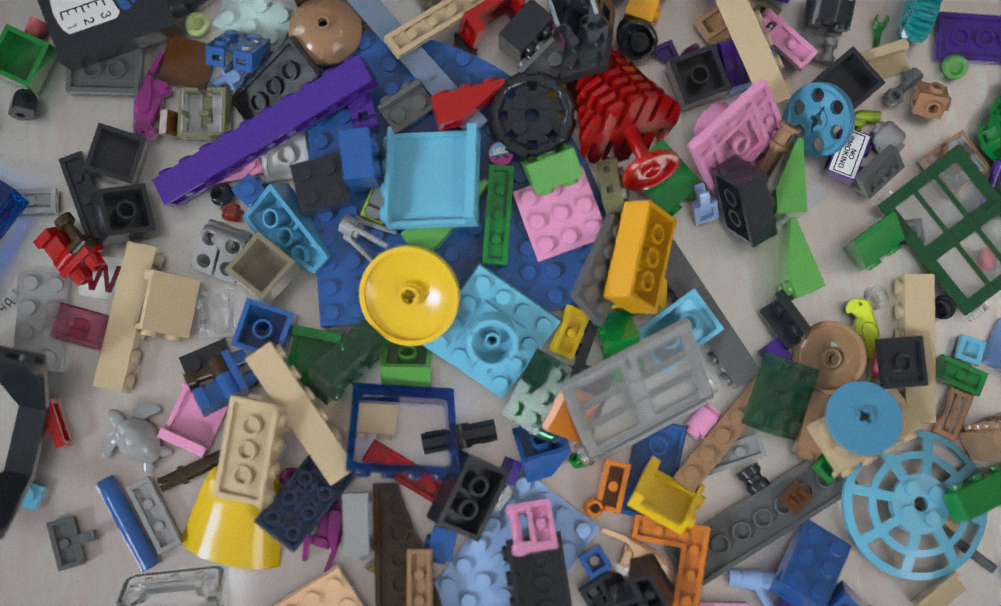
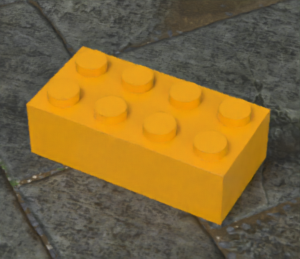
M650 200L625 201L614 253L610 262L609 275L605 285L604 297L632 314H657L677 222L674 217Z

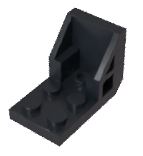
M547 0L555 26L565 38L560 78L564 83L608 71L616 14L612 0Z

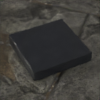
M923 336L875 339L880 387L883 389L929 386Z

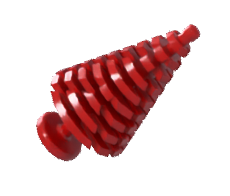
M612 46L608 71L574 80L577 121L579 122L580 153L584 159L587 155L589 163L596 164L601 158L606 160L616 157L618 162L628 160L633 152L636 159L624 170L622 182L627 190L642 191L664 182L679 167L680 160L673 150L656 149L649 151V148L655 136L658 144L670 133L679 120L681 108L675 99L665 94V90L645 76L631 61L628 63L626 57L615 51Z

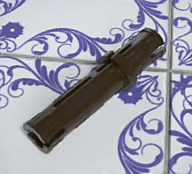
M221 449L186 466L180 465L177 467V470L157 478L158 484L161 483L159 487L164 493L182 483L186 485L190 483V479L218 466Z

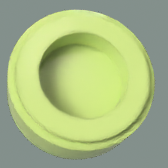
M191 13L185 21L186 30L193 37H204L210 31V21L203 13Z

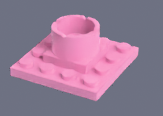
M760 78L751 85L747 91L730 105L726 102H716L709 106L708 110L699 116L694 127V138L687 144L710 195L715 196L718 205L719 200L711 168L734 155L749 161L758 168L770 148V139L776 136L781 127L780 122L782 119L770 86L763 78Z

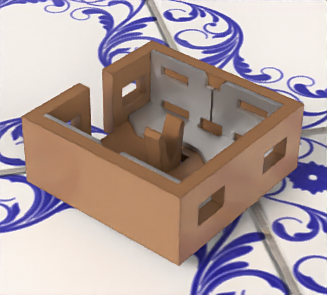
M963 129L942 143V148L939 145L918 160L922 168L926 169L959 144L983 175L992 169ZM956 162L948 167L949 172L944 170L938 175L953 195L972 183ZM932 179L933 183L936 185V187L944 196V198L946 200L949 199L947 195L943 192V190L939 187V185L935 182V180Z

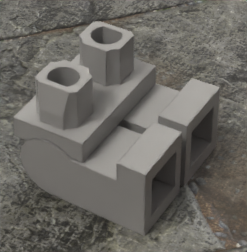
M210 219L199 235L190 268L209 275L214 273V277L235 284L236 281L223 271L249 242L252 233L232 227L227 223Z

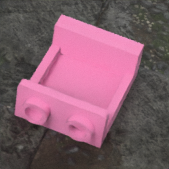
M182 382L181 387L183 389L165 428H160L157 437L196 455L205 457L211 450L227 415L229 405L204 418L194 400L193 393L189 390L186 382ZM199 383L200 387H205V385Z

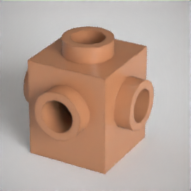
M918 81L910 101L912 114L921 115L927 119H941L944 111H948L951 105V97L948 94L947 86L938 82Z

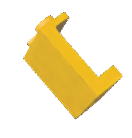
M652 456L644 468L627 505L681 535L687 527L691 529L698 517L695 514V510L701 508L706 498L702 495L706 486L700 484L693 494L690 493L672 477L658 470L661 460Z

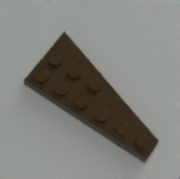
M376 483L373 484L375 606H407V549L423 548L400 484ZM433 579V606H443Z

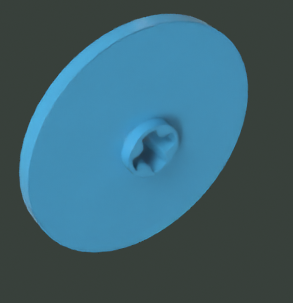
M856 381L841 386L830 397L825 411L826 424L831 436L841 447L854 454L871 456L885 452L897 441L901 434L903 420L898 403L888 391L874 383ZM861 415L869 417L867 421L861 422L859 420Z

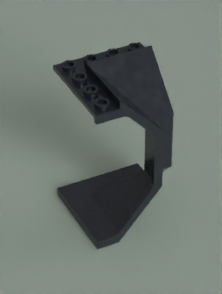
M0 346V384L19 407L5 468L0 472V540L4 539L35 478L50 413L46 355Z

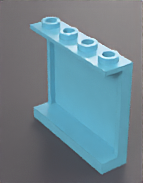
M467 123V130L399 134H395L392 127H388L387 136L383 139L386 159L382 161L385 182L381 183V195L384 198V206H380V219L384 221L389 230L478 226L481 133L477 123Z

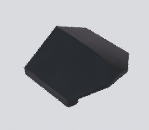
M606 571L578 590L587 606H616L617 586L619 582H623L625 579L621 573Z

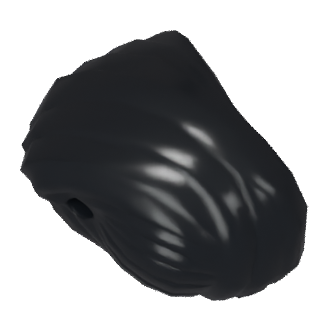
M624 17L619 22L616 39L624 56L634 62L649 59L655 53L658 43V35L654 27L646 20L634 19L632 17Z

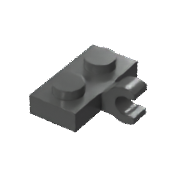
M73 515L46 523L58 572L86 564L81 544L98 540L97 529L78 534Z

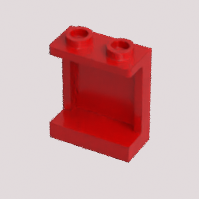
M484 0L464 12L458 33L471 52L480 46L487 25L504 15H507L511 20L526 4L525 0Z

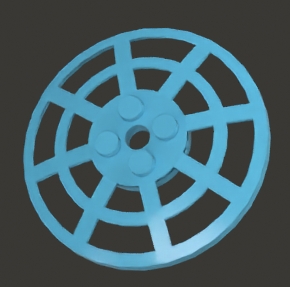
M918 430L916 432L917 437H923L922 452L911 451L896 456L891 452L886 455L883 452L880 453L885 463L875 473L870 487L855 484L856 476L862 466V463L854 467L856 469L854 473L845 477L841 495L842 516L845 527L854 546L861 555L874 567L886 574L914 581L933 580L946 576L968 561L978 548L984 535L988 514L986 512L969 521L979 524L978 531L971 547L958 559L953 545L963 535L968 521L960 522L955 533L948 539L942 526L950 514L941 495L950 491L949 486L963 481L971 474L978 473V470L967 454L955 443L941 435ZM933 440L941 442L955 451L966 465L959 471H956L946 460L934 455ZM909 459H922L921 472L908 475L900 462ZM932 462L943 467L951 477L943 483L932 477ZM891 469L899 480L894 484L891 491L879 489L883 477ZM853 494L868 497V511L874 528L863 535L857 529L853 515ZM917 497L922 498L924 501L922 511H918L914 506V501ZM877 499L888 501L891 518L881 523L878 515ZM899 526L902 530L910 533L907 547L893 539L888 532ZM933 533L940 546L932 549L918 550L921 535ZM881 537L892 549L905 555L901 569L895 568L881 560L871 551L867 544ZM944 552L950 564L948 567L934 572H911L915 557H932Z

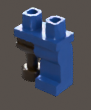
M226 349L220 355L213 356L209 361L208 367L194 374L192 371L183 374L184 380L189 390L193 393L194 400L204 418L229 405L231 395L248 396V390L259 383V379L252 369L243 374L238 369L248 364L245 360L247 356L243 349L232 353ZM213 379L214 383L204 388L200 387L199 383Z

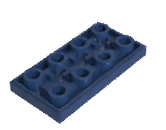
M308 455L276 493L273 502L257 516L254 523L294 554L354 480L357 473L352 471L335 484L330 485L312 457Z

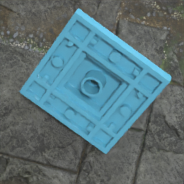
M479 263L460 289V305L453 323L440 337L432 342L423 344V346L501 398H504L560 324L561 318Z

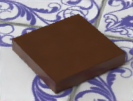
M180 36L169 38L157 79L182 88H199L206 93V84L209 82L213 68L212 65H206L205 46L208 43Z

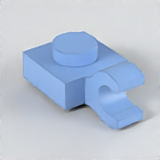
M704 182L694 185L698 200L691 203L692 217L695 225L718 219V203L715 196H710L709 191L705 190Z

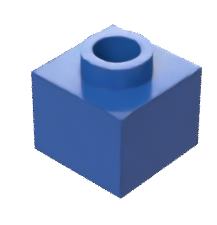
M599 543L578 556L591 580L613 567ZM592 556L599 558L597 565L590 564Z

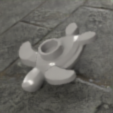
M152 403L139 405L134 410L131 419H127L126 415L120 410L110 409L108 418L114 427H117V430L104 437L101 446L103 457L106 459L110 458L117 445L126 457L142 462L143 471L146 474H150L154 468L153 462L157 461L159 456L166 457L172 454V450L169 447L160 446L157 430L151 423L145 421L148 416L160 412L161 408Z

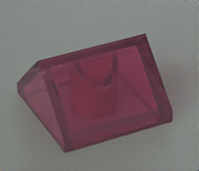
M60 302L50 339L100 352L110 315Z

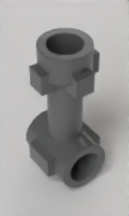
M918 68L908 69L903 74L906 78L896 88H889L884 93L883 101L887 107H897L903 101V94L912 85L916 86L918 81H921L924 75Z

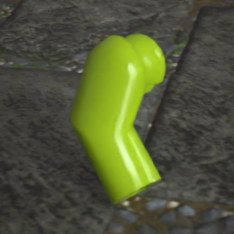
M856 111L854 129L861 131V128L867 122L880 123L881 111Z

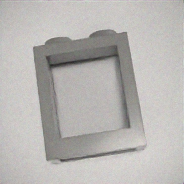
M373 492L343 493L344 556H350V560H365L368 558V555L374 552Z

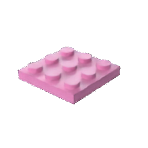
M583 167L581 169L584 176L578 178L579 182L567 187L564 184L554 187L555 191L543 196L540 193L536 194L531 186L513 192V197L538 263L592 244L599 233L603 219Z

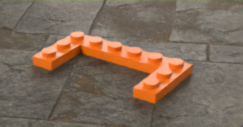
M636 513L632 539L681 548L673 606H699L711 526L694 524L691 529L687 527L680 535L648 516Z

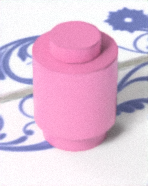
M708 403V405L695 411L686 422L688 427L686 431L696 440L699 438L705 439L720 421L719 418L722 414L717 408Z

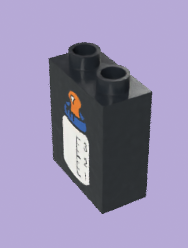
M37 0L59 60L63 66L72 72L183 34L178 19L189 16L184 0Z

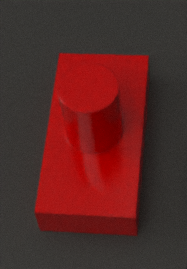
M49 398L50 413L44 436L51 433L56 449L72 446L73 444L59 401L56 398Z

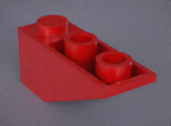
M492 77L484 80L482 84L473 86V84L469 83L460 86L458 90L450 92L449 90H441L436 92L434 96H431V107L438 131L441 132L460 127L467 123L504 87V78L497 79Z

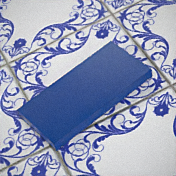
M672 423L632 445L628 462L631 468L621 514L634 517L636 513L642 514L627 504L644 468L652 456L661 460L658 470L672 478L678 472L687 426Z

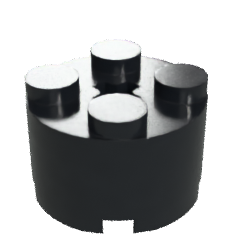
M806 0L802 17L804 30L818 32V29L827 30V34L830 36H842V32H847L851 28L856 0Z

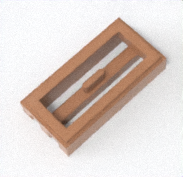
M949 386L931 432L956 442L974 396ZM956 394L949 414L947 416L946 422L944 424V427L941 430L940 428L948 411L953 395ZM964 397L965 400L962 405L961 411L959 413L953 431L950 434L948 433V431L957 412L961 398Z

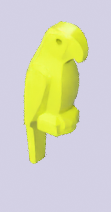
M855 298L847 303L846 313H852L855 317L852 328L861 336L867 350V361L869 364L867 382L874 383L875 378L871 376L875 339H880V331L869 300Z

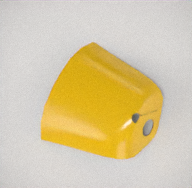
M218 466L214 467L208 473L201 486L182 534L183 546L201 558L231 567L270 569L281 566V544L254 523V520L263 509L257 508L253 504L213 496ZM278 478L274 479L272 487L275 489V495L281 489Z

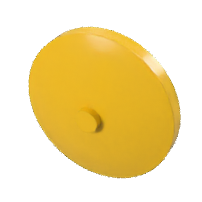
M401 245L382 252L368 265L360 282L359 300L367 322L379 335L399 345L417 346L432 342L450 327L458 313L460 289L452 268L438 254L421 246Z

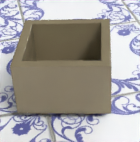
M257 231L224 270L233 280L269 307L301 269L292 258Z

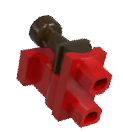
M66 212L55 219L54 224L56 227L45 228L33 243L38 250H45L53 260L55 268L60 271L59 274L63 279L71 278L77 286L87 284L92 279V276L86 270L87 267L92 272H95L106 264L100 254L105 248L101 243L96 242L93 235L82 234L74 226L76 220L71 212Z

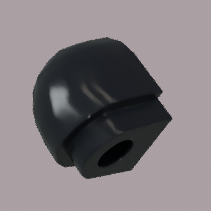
M22 88L17 90L10 101L9 116L22 121L33 119L38 105L35 93L29 89Z

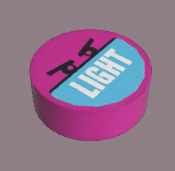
M500 141L490 146L488 151L489 160L493 165H509L513 159V154L505 150L506 147Z

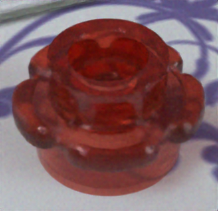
M228 203L226 207L220 208V211H222L221 218L231 222H240L244 211L240 209V205Z

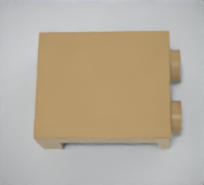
M145 270L143 279L148 280L140 322L139 324L135 323L134 328L141 329V335L156 337L157 333L165 334L164 339L179 342L180 337L189 338L201 280L156 270Z

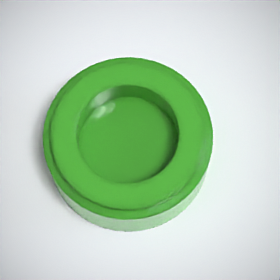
M951 54L943 60L942 71L950 79H960L968 71V62L959 54Z

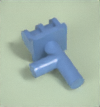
M232 60L225 65L226 67L220 69L223 75L207 82L206 86L221 87L228 83L234 91L248 79L246 75L250 72L234 70Z

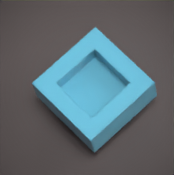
M962 334L959 337L953 358L980 366L987 342Z
M32 482L21 506L37 511L47 487Z

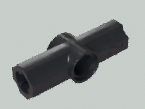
M494 419L468 424V422L447 426L446 429L421 434L425 455L450 449L455 451L458 448L464 449L473 447L475 444L498 440Z

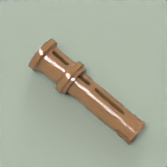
M785 120L780 122L781 127L776 136L770 139V148L758 166L759 169L766 172L768 178L783 154L790 151L789 146L796 134L799 135L801 132L798 127Z

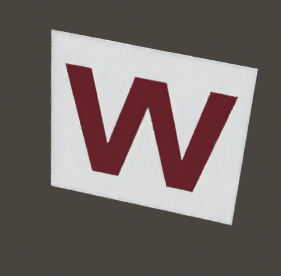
M102 256L106 264L101 269L92 272L87 267L86 270L92 276V279L87 284L79 286L78 296L113 300L123 259Z

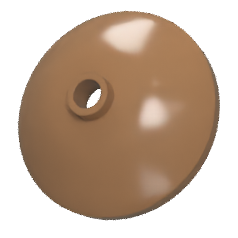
M308 0L301 4L293 13L289 22L288 34L289 36L295 35L317 66H333L342 63L357 50L362 38V24L357 12L345 0ZM323 21L327 22V25H326V26H324V27L319 26V24H320L321 22H323Z
M822 321L810 326L812 329L808 338L796 345L793 350V366L801 383L811 391L824 395H833L841 386L850 382L860 381L867 366V350L861 336L852 327L838 321ZM837 355L838 361L833 364L831 358Z

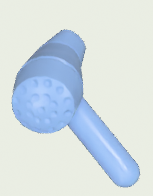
M730 569L728 586H741L742 588L754 590L757 592L763 606H774L768 592H771L769 588L776 572L766 569Z

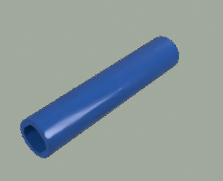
M111 475L97 482L95 486L141 571L144 572L159 564L160 561L115 477Z

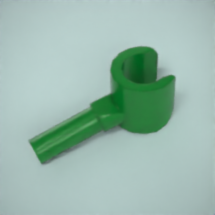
M879 14L872 21V28L875 30L873 48L880 46L882 31L889 23L888 15H886L883 23L878 21Z

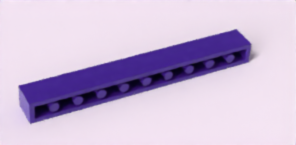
M359 54L347 57L342 65L324 71L322 77L315 81L304 83L299 91L283 96L280 99L281 102L274 106L263 108L260 114L253 119H246L233 131L222 133L215 142L202 145L197 153L181 158L179 163L172 168L168 167L161 170L159 176L152 179L163 204L173 208L180 206L378 87L379 83L367 60Z

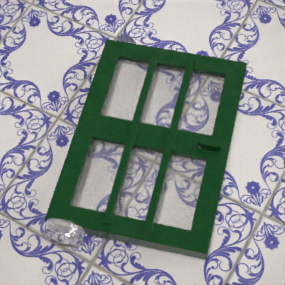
M957 144L897 191L892 193L888 190L878 198L881 203L877 207L884 217L895 212L905 237L904 241L927 271L930 274H935V281L946 295L954 300L956 307L970 322L989 309L985 301L1001 290V196L962 147Z

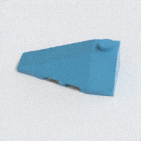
M270 183L243 216V219L255 234L258 231L280 250L290 255L295 262L313 274L317 273L331 257L311 217L305 218L301 214L297 194L288 183Z

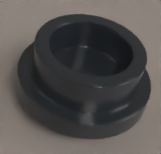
M224 183L216 184L210 192L212 202L218 207L229 204L234 196V192L231 190L232 187Z
M945 295L935 297V317L938 319L951 318L956 312L954 300Z

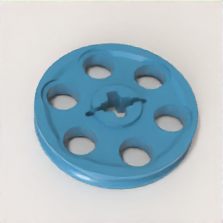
M816 82L802 86L792 95L785 109L784 120L796 127L799 125L803 126L805 130L803 137L804 154L821 157L840 151L848 143L855 127V111L850 98L840 87L827 82ZM818 88H821L824 92V98L820 102L815 98V91ZM837 100L843 104V110L840 114L834 111V103ZM798 101H802L805 105V110L802 114H799L796 110ZM817 115H821L820 120L822 121V124H818L819 120L816 118ZM837 125L843 129V135L840 139L834 136V128ZM797 134L791 142L792 144L799 138ZM818 137L824 143L821 151L815 148V140Z

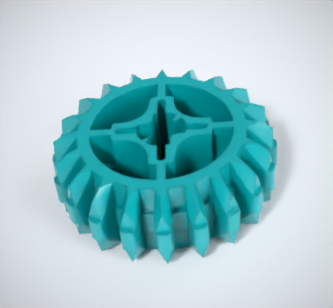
M907 0L901 17L900 37L902 39L907 38L908 42L923 43L928 38L936 18H938V12L943 0Z

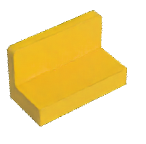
M569 304L566 305L561 322L548 349L555 353L556 356L569 360L574 359L589 318L581 309Z

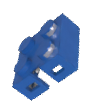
M226 30L205 46L206 65L226 67L225 54L229 51L233 52L234 70L252 73L270 57L271 39L262 38L260 34L244 35L239 34L237 30ZM238 59L246 60L245 64L238 63Z

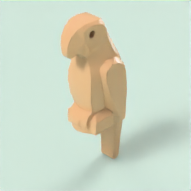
M604 527L601 528V532L628 544L622 550L619 557V565L623 568H628L630 566V559L654 553L675 590L678 572L657 550L623 534Z

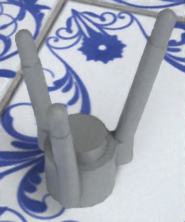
M347 214L342 219L338 231L344 234V240L351 243L370 262L374 258L353 238L358 239L362 235L384 248H387L388 244L365 231L364 225L395 235L398 233L395 229L389 230L387 226L363 219L358 215L353 217Z

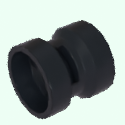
M758 462L745 467L736 474L738 479L747 485L745 490L749 496L760 492L771 484L767 477L761 475V467Z

